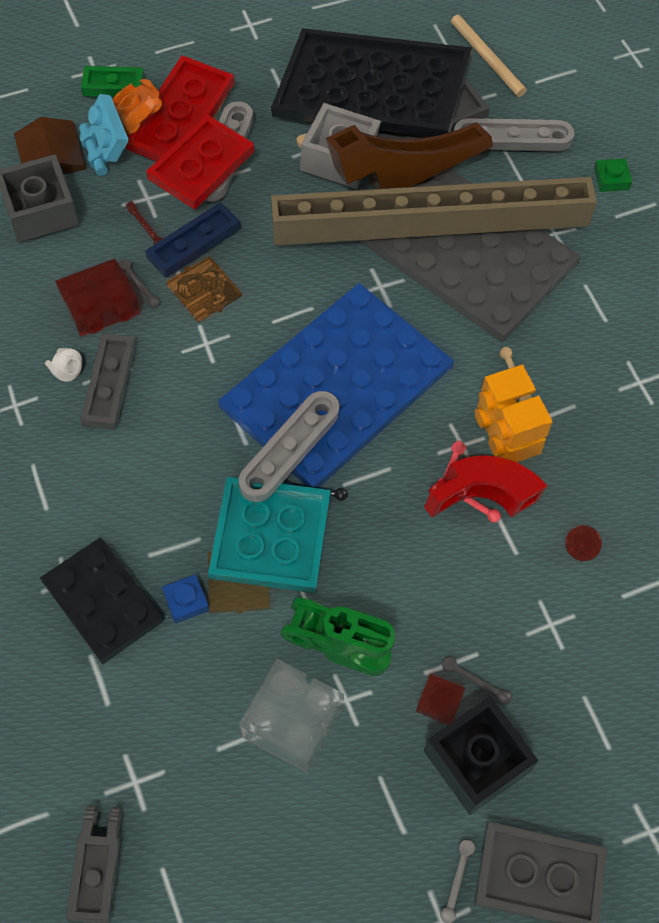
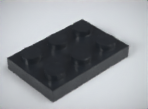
M101 537L40 577L43 585L102 665L163 623L160 614Z

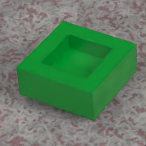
M626 158L596 160L594 170L600 192L630 190L632 179Z

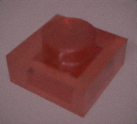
M430 674L416 712L449 725L454 720L466 688Z

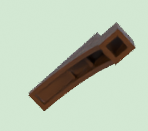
M477 122L456 131L421 139L382 138L360 132L355 125L326 138L334 168L344 181L350 184L368 175L370 184L374 189L412 187L493 147L491 135Z

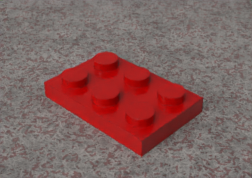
M206 114L146 170L147 179L195 210L255 152L254 143Z

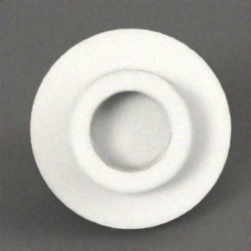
M59 348L52 362L49 360L45 362V365L57 379L66 382L74 380L80 374L83 364L79 352L71 348Z

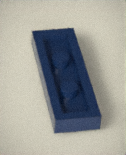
M219 202L145 250L146 258L167 278L240 230V221Z

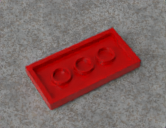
M181 55L158 90L162 106L158 111L149 114L142 120L136 132L128 135L129 141L125 146L126 150L157 161L206 114L212 118L214 117L235 84L234 75Z

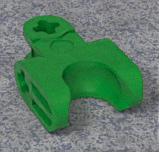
M294 598L291 608L295 612L290 625L282 627L281 637L299 647L308 650L311 648L322 652L328 660L371 676H379L388 669L391 663V649L395 643V632L390 623L347 607L338 606L330 609L306 598Z

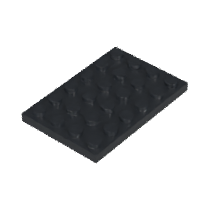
M302 28L271 106L272 117L314 122L323 103L381 121L380 131L427 137L449 133L471 62L472 47Z

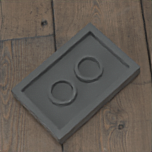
M488 822L474 906L549 923H599L607 848Z

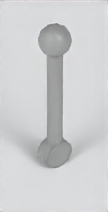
M463 840L459 845L461 856L447 906L440 913L444 923H453L456 919L454 908L468 857L472 856L475 851V845L470 840Z

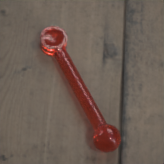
M132 201L126 204L128 212L134 215L153 239V245L161 241L163 238L157 236L138 212L135 204Z

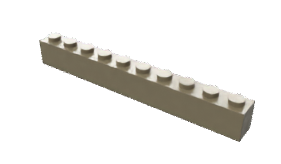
M591 177L271 195L274 245L586 227L590 225L597 204Z

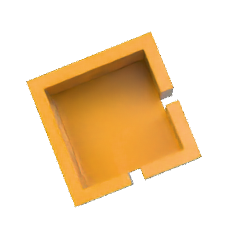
M523 364L484 377L482 389L479 392L477 409H475L476 421L480 428H485L489 436V446L493 455L514 462H519L542 453L546 442L545 437L548 436L553 422L540 396L517 403V399L534 394L536 391Z

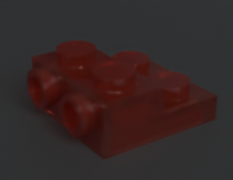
M115 258L55 281L80 337L89 333H97L107 326L128 321L133 316L141 314L138 299Z

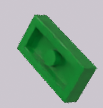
M84 66L81 83L82 96L98 97L99 94H105L114 97L131 83L136 88L142 85L139 80L144 79L143 68Z

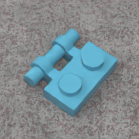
M99 94L94 105L89 109V123H83L79 126L81 132L79 138L82 146L89 153L87 159L90 167L95 169L98 176H104L108 173L106 166L108 161L117 162L129 140L111 95Z

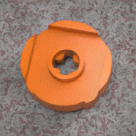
M148 79L139 80L142 85L136 88L132 83L129 84L112 99L127 135L136 132L140 127V122L149 114L158 111L162 106V101L159 99V91Z

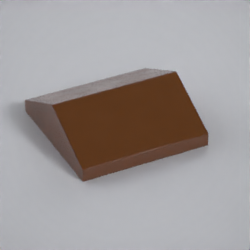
M39 117L14 133L21 164L56 154L63 175L86 170L73 121Z

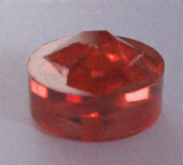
M578 526L568 533L565 542L566 550L575 560L589 561L599 554L602 540L594 528Z

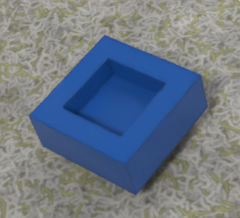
M196 574L162 587L175 624L209 611V606Z

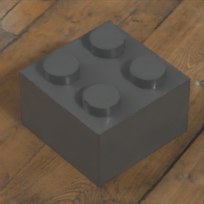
M56 154L0 169V190L18 242L79 225L73 200Z

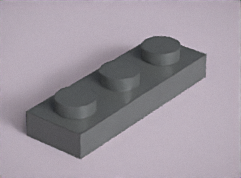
M101 334L80 419L82 426L116 430L136 346L134 337Z

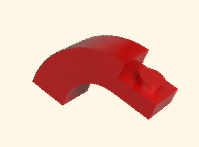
M472 456L450 464L444 479L438 481L429 489V496L424 508L433 518L464 499L481 497L492 500L502 506L512 518L538 502L547 485L534 472L512 460L497 456Z

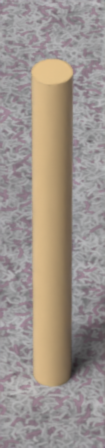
M455 15L451 20V24L517 97L523 96L527 90L524 85L460 15Z

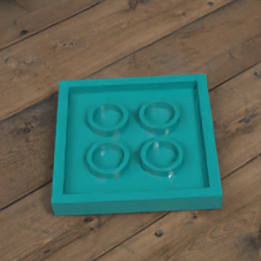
M226 477L208 570L209 579L316 593L331 490L281 484L265 501L252 502L242 496L239 489V478ZM254 483L251 486V488L253 489H260L263 487V485L260 483Z

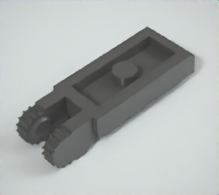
M87 805L82 834L78 835L66 915L68 922H110L120 848V839L118 837L122 818L121 807L111 808L108 815L106 837L94 836L98 821L97 806Z

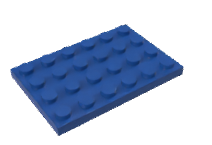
M358 283L219 399L218 404L221 410L264 447L311 394L318 391L333 394L339 402L337 421L291 472L304 485L311 486L312 488L321 487L453 368L454 360L363 285ZM324 410L316 412L318 415L321 416L327 414V412Z

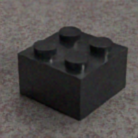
M488 697L427 739L424 748L427 757L469 815L529 774L539 761L491 697Z

